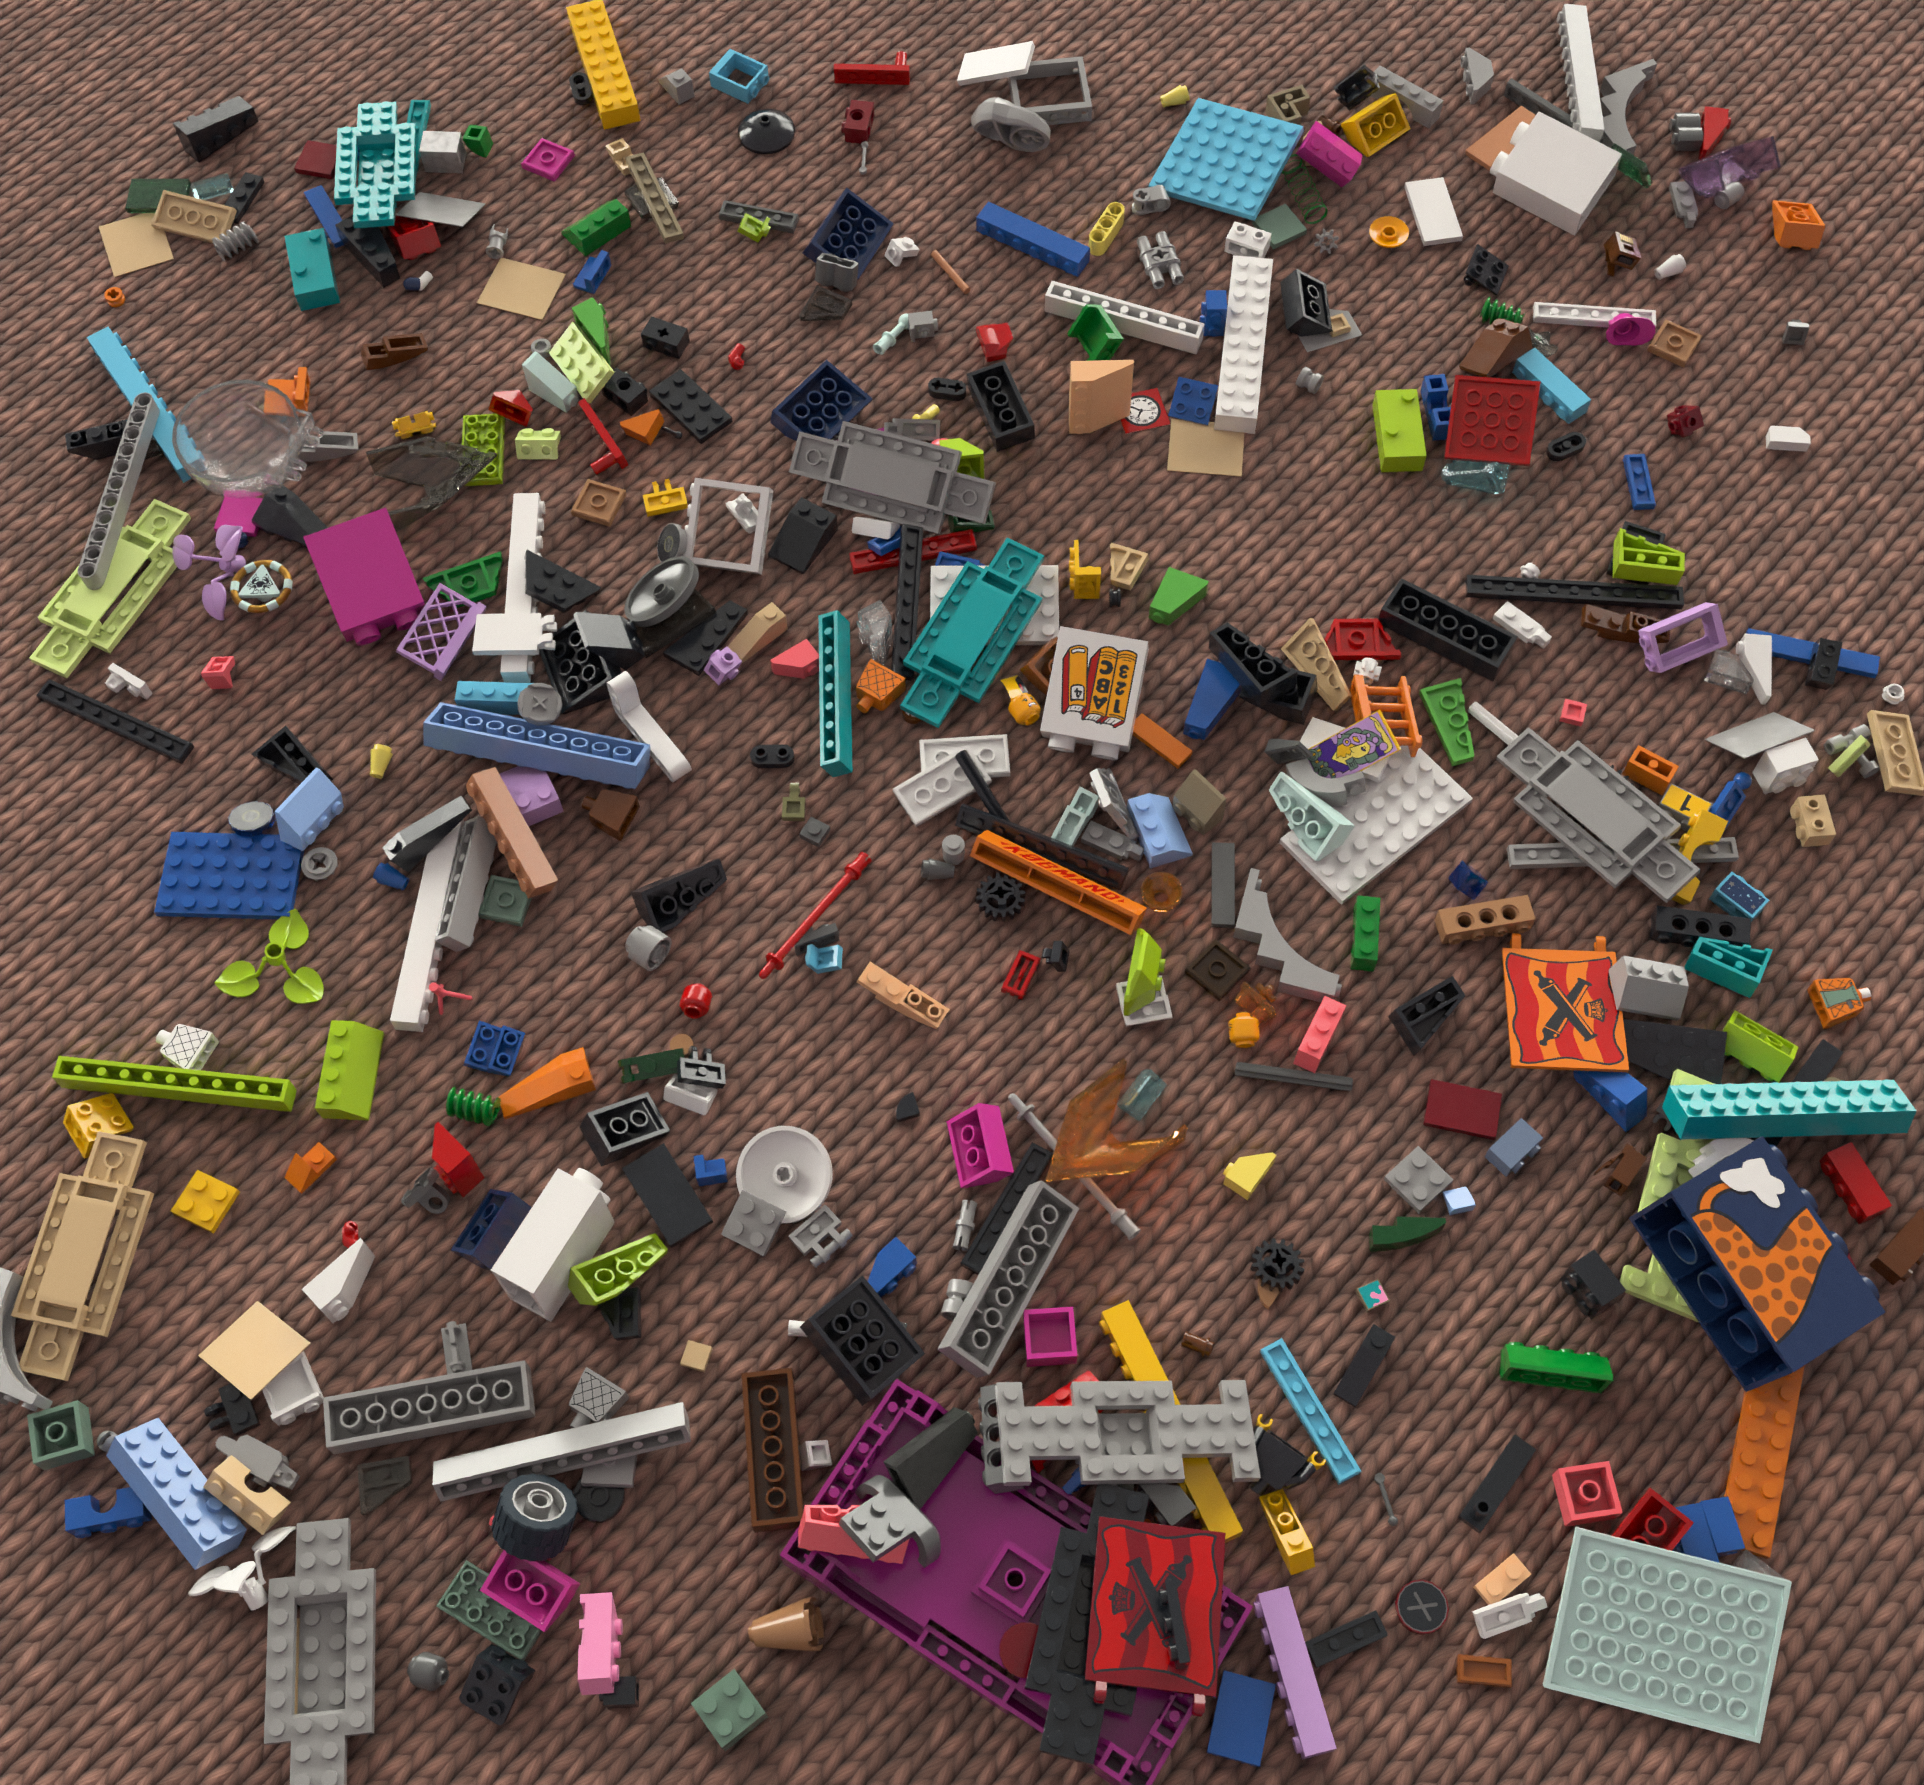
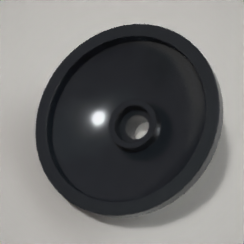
M776 109L756 110L744 117L738 127V137L741 144L749 151L757 154L780 152L791 144L795 136V126L792 119L784 112Z

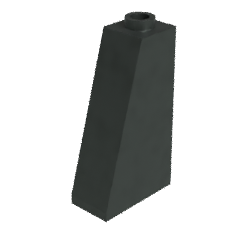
M953 1407L884 1461L893 1482L899 1486L919 1509L923 1507L978 1434L974 1426L975 1420L968 1411Z

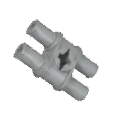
M1161 231L1156 234L1158 247L1151 248L1147 236L1139 237L1137 239V245L1140 250L1139 258L1144 264L1145 274L1150 277L1153 287L1155 289L1164 287L1165 281L1162 273L1169 272L1173 284H1181L1184 281V276L1180 269L1181 261L1176 255L1175 246L1170 244L1167 233Z

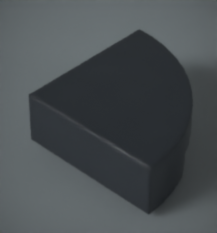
M913 1092L900 1100L896 1110L897 1123L920 1116Z

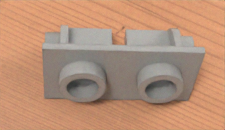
M455 1321L446 1323L447 1327L441 1328L447 1375L473 1370L466 1323L459 1325Z

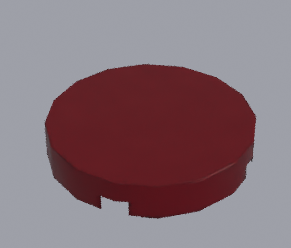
M1020 1622L1012 1625L1003 1633L999 1642V1656L1002 1665L1009 1673L1019 1678H1027L1038 1625L1031 1622Z

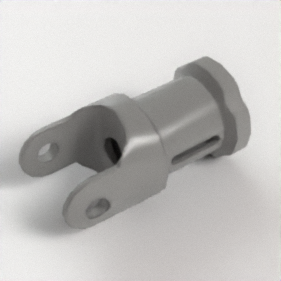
M493 224L489 234L490 244L486 248V254L492 259H499L504 254L502 249L507 241L508 228L504 234L495 231V224Z

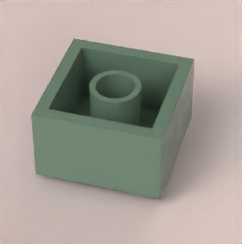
M73 1401L27 1415L34 1465L43 1470H48L95 1456L89 1407L80 1401Z
M735 1669L691 1703L724 1751H727L768 1718V1715Z

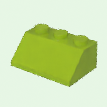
M1734 1010L1722 1030L1727 1032L1725 1055L1734 1056L1739 1059L1740 1064L1749 1069L1753 1067L1761 1072L1762 1077L1769 1081L1775 1080L1778 1083L1793 1062L1798 1050V1046L1736 1010Z

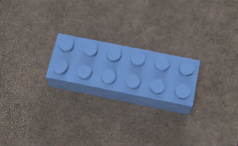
M159 1418L114 1437L106 1456L195 1570L238 1548L247 1529L231 1509L203 1488L207 1478Z

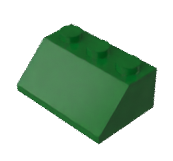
M617 199L601 205L561 231V233L586 257L632 227L629 211Z

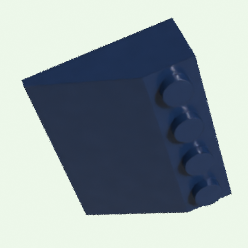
M846 187L802 253L815 263L822 253L856 261L859 263L858 280L894 223Z
M826 360L772 411L770 423L785 436L797 441L799 431L832 440L840 432L843 421L850 422L873 398Z

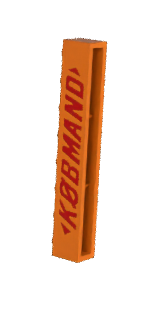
M989 830L977 836L970 854L971 857L1129 935H1132L1140 927L1147 907Z

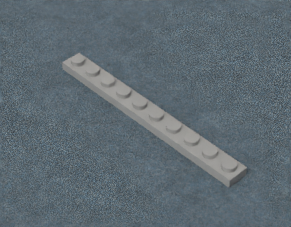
M1735 837L1720 838L1719 842L1713 845L1698 846L1692 854L1691 862H1736L1739 855ZM1668 839L1667 842L1679 851L1681 847L1678 845L1680 839ZM1599 842L1612 854L1615 855V851L1612 850L1608 845H1606L1604 842ZM1562 843L1508 845L1507 847L1510 869L1588 866Z

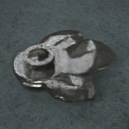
M1529 328L1533 348H1536L1545 357L1554 355L1557 352L1558 347L1549 344V331L1534 334Z

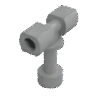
M1863 724L1851 729L1844 737L1839 734L1827 739L1823 746L1829 755H1834L1843 750L1845 751L1860 735L1868 740L1871 732ZM1864 754L1857 759L1861 765L1859 772L1864 778H1869L1880 770L1874 760L1869 762Z

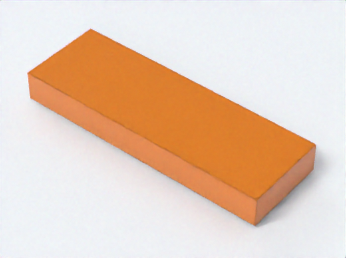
M1143 713L1135 719L1132 735L1177 769L1192 755L1193 751Z

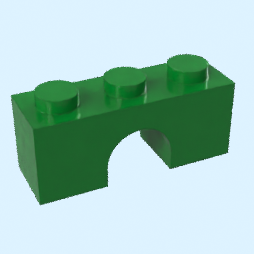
M1357 895L1353 910V928H1355L1351 949L1350 969L1374 972L1378 961L1381 898Z

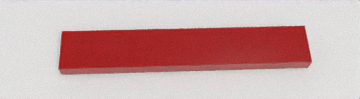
M973 530L924 538L922 540L921 561L937 558L940 551L954 555L976 551L977 544ZM900 547L883 556L878 555L871 549L849 553L853 574L898 566Z

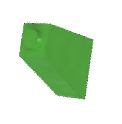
M1169 567L1150 605L1149 619L1156 623L1170 625L1207 595L1209 581Z

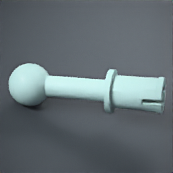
M902 314L899 317L898 325L891 332L886 331L882 334V338L873 345L875 353L884 354L890 346L896 344L895 338L904 329H909L908 314Z

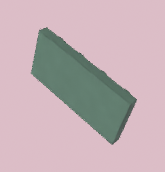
M466 1560L436 1607L524 1661L543 1631L481 1592L480 1589L489 1574Z

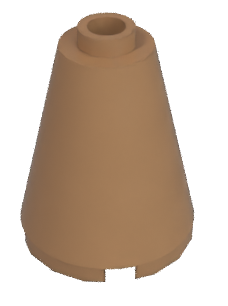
M813 1596L806 1597L753 1620L752 1626L748 1628L750 1641L754 1642L756 1647L811 1652L820 1651L823 1644L818 1645L819 1638H824V1628L820 1607H814L813 1604L814 1601H817L816 1598Z

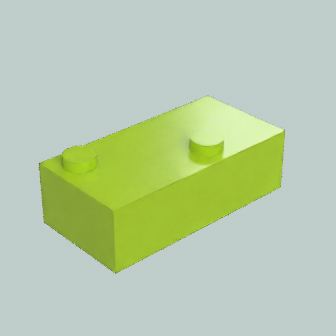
M1417 389L1376 390L1372 407L1381 472L1423 471L1427 455Z

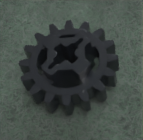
M996 873V878L994 879L990 875L987 876V883L981 881V888H977L976 904H979V911H985L986 918L992 915L993 921L1001 917L1002 921L1005 922L1006 916L1014 919V912L1020 914L1021 907L1025 906V891H1022V883L1016 884L1017 879L1012 878L1010 880L1007 874L1004 875V878H1000L999 873Z
M1272 1238L1270 1244L1264 1240L1261 1247L1257 1246L1255 1248V1254H1252L1250 1259L1253 1263L1250 1271H1256L1254 1280L1261 1279V1287L1268 1284L1270 1285V1291H1273L1274 1287H1278L1279 1292H1283L1285 1286L1291 1290L1294 1283H1299L1300 1276L1304 1272V1268L1301 1267L1304 1264V1259H1298L1301 1251H1293V1243L1286 1246L1285 1239H1282L1280 1243H1276L1275 1238ZM1269 1253V1257H1265L1264 1260H1262V1257L1265 1254ZM1293 1270L1291 1275L1285 1278V1274Z

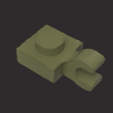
M790 783V796L783 797L782 821H805V797H800L799 783Z

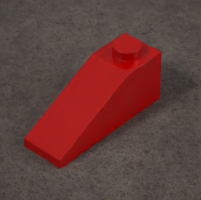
M1705 106L1701 117L1703 143L1699 151V164H1703L1723 138L1725 130H1729L1731 118L1728 117L1729 109Z

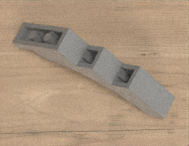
M1654 59L1605 76L1600 89L1604 96L1600 98L1605 129L1602 144L1622 154L1619 164L1632 160L1637 146L1626 125L1625 109L1630 101L1642 91L1645 81L1653 78L1657 66Z
M1251 868L1233 937L1260 944L1255 964L1282 971L1277 989L1278 992L1317 1002H1322L1324 996L1334 999V997L1339 998L1342 984H1338L1339 975L1323 970L1305 960L1281 936L1269 910L1267 893L1259 891L1262 879H1258L1260 870Z

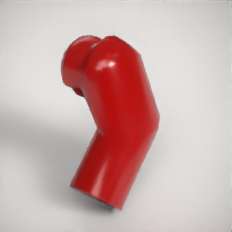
M354 1221L346 1222L342 1228L343 1245L349 1248L359 1240L358 1225Z

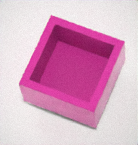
M1073 1307L1024 1310L1023 1326L1027 1367L1077 1364Z

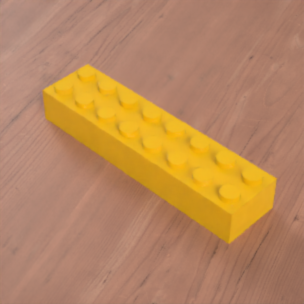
M593 0L566 7L570 27L585 73L588 76L604 130L641 121L638 104L603 0Z

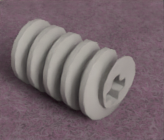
M244 222L240 223V228L234 226L233 232L228 229L226 230V235L223 233L219 234L220 240L216 237L212 238L213 245L223 261H225L224 255H227L230 259L232 258L231 251L238 255V247L245 251V243L252 247V239L259 243L252 228Z

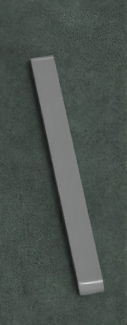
M146 392L138 394L134 399L78 567V575L90 590L101 588L105 582L160 413L152 395Z

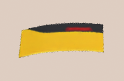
M1018 675L1000 680L1007 689L1011 699L1022 693H1028Z

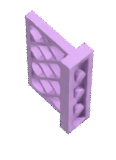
M439 583L396 649V652L432 672L436 679L442 681L475 629L477 614H484L486 606L480 602L476 604ZM440 591L449 595L450 602L439 603L437 596ZM464 604L470 607L468 613L458 615L456 605ZM452 606L455 615L443 617L441 608ZM437 609L440 618L428 620L427 611ZM456 620L458 624L457 630L448 631L445 622ZM442 623L444 632L433 634L430 624ZM426 625L429 635L418 637L416 628ZM446 636L447 646L437 648L434 638ZM431 639L433 649L422 651L419 641ZM416 642L418 652L410 653L403 648L407 643ZM435 653L437 661L434 666L425 662L423 655Z

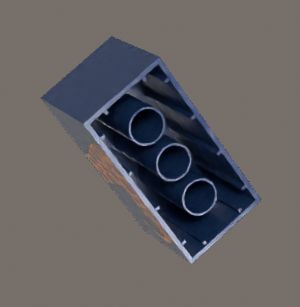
M1763 1136L1629 1218L1746 1392L1797 1371L1885 1313V1310L1878 1302L1880 1295L1875 1284L1869 1278L1857 1272L1848 1259L1849 1251L1845 1241L1837 1233L1827 1229L1817 1214L1818 1205L1814 1197L1806 1189L1797 1186L1787 1171L1788 1164L1784 1154L1776 1146L1769 1145ZM1762 1158L1770 1175L1780 1179L1784 1184L1785 1192L1777 1194L1780 1206L1778 1208L1768 1206L1753 1191L1740 1192L1732 1189L1721 1180L1720 1174L1730 1169L1742 1168L1743 1162L1747 1160Z

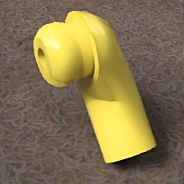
M934 404L923 414H915L912 419L932 420L940 412V409Z

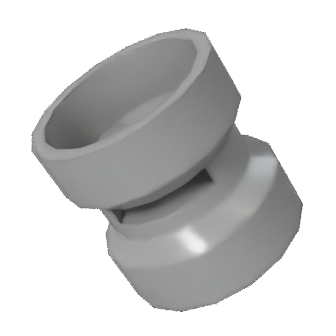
M1304 367L1296 380V385L1301 388L1306 387L1308 392L1315 394L1321 387L1324 376L1319 373H1312L1310 368Z

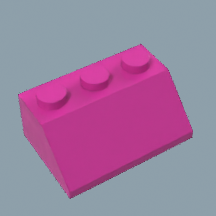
M1315 121L1295 153L1340 187L1345 186L1352 180L1361 165L1363 156L1317 121Z
M978 1103L946 1121L961 1188L998 1182L1014 1173L999 1106Z
M503 1550L480 1591L538 1629L546 1632L567 1608L580 1583L546 1561L518 1559Z

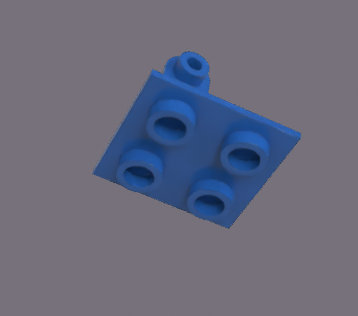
M1178 377L1168 416L1208 425L1212 408L1217 398L1218 385Z

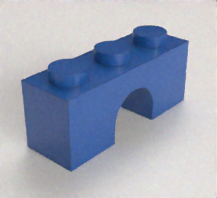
M1445 374L1424 376L1420 391L1432 441L1445 440L1448 434L1451 407L1447 406L1449 389Z
M128 1487L116 1490V1503L110 1511L105 1513L100 1512L99 1500L91 1495L65 1500V1531L74 1535L75 1538H85L91 1536V1532L101 1531L102 1533L117 1531V1527H140L143 1525V1522L152 1521V1514L133 1489Z

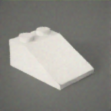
M360 1238L302 1290L332 1323L339 1321L353 1307L375 1255Z

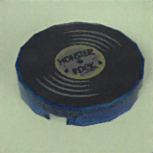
M246 802L231 811L228 816L230 829L235 831L237 835L252 837L262 834V831L266 828L269 830L275 822V815L271 806L264 802Z

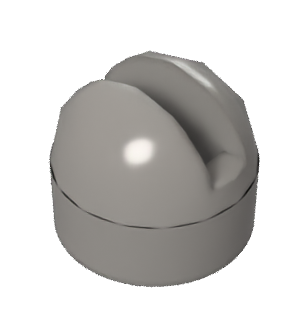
M113 1431L102 1432L97 1438L98 1447L108 1453L114 1437L118 1435Z

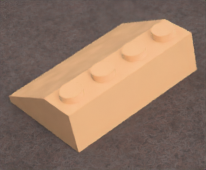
M1134 360L1071 361L1068 411L1069 434L1091 433L1130 416Z

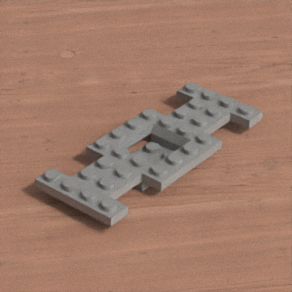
M1221 1380L1218 1384L1221 1404L1175 1405L1172 1381H1087L1071 1383L1072 1406L1024 1407L1022 1382H996L995 1395L1004 1486H1030L1032 1482L1030 1460L1074 1459L1075 1463L1079 1464L1081 1485L1183 1483L1185 1474L1182 1458L1229 1457L1233 1482H1258L1261 1477L1246 1381ZM1148 1409L1146 1413L1098 1414V1410Z

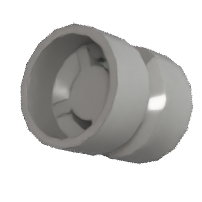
M951 1279L949 1281L946 1292L949 1299L944 1300L941 1315L951 1321L954 1320L974 1283L961 1279Z

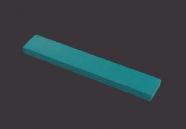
M411 100L406 122L415 123L416 126L415 181L421 157L419 152L423 131H426L431 109L430 100Z

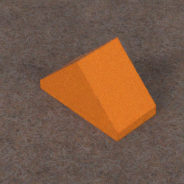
M659 409L621 421L620 425L626 435L651 446L665 421Z

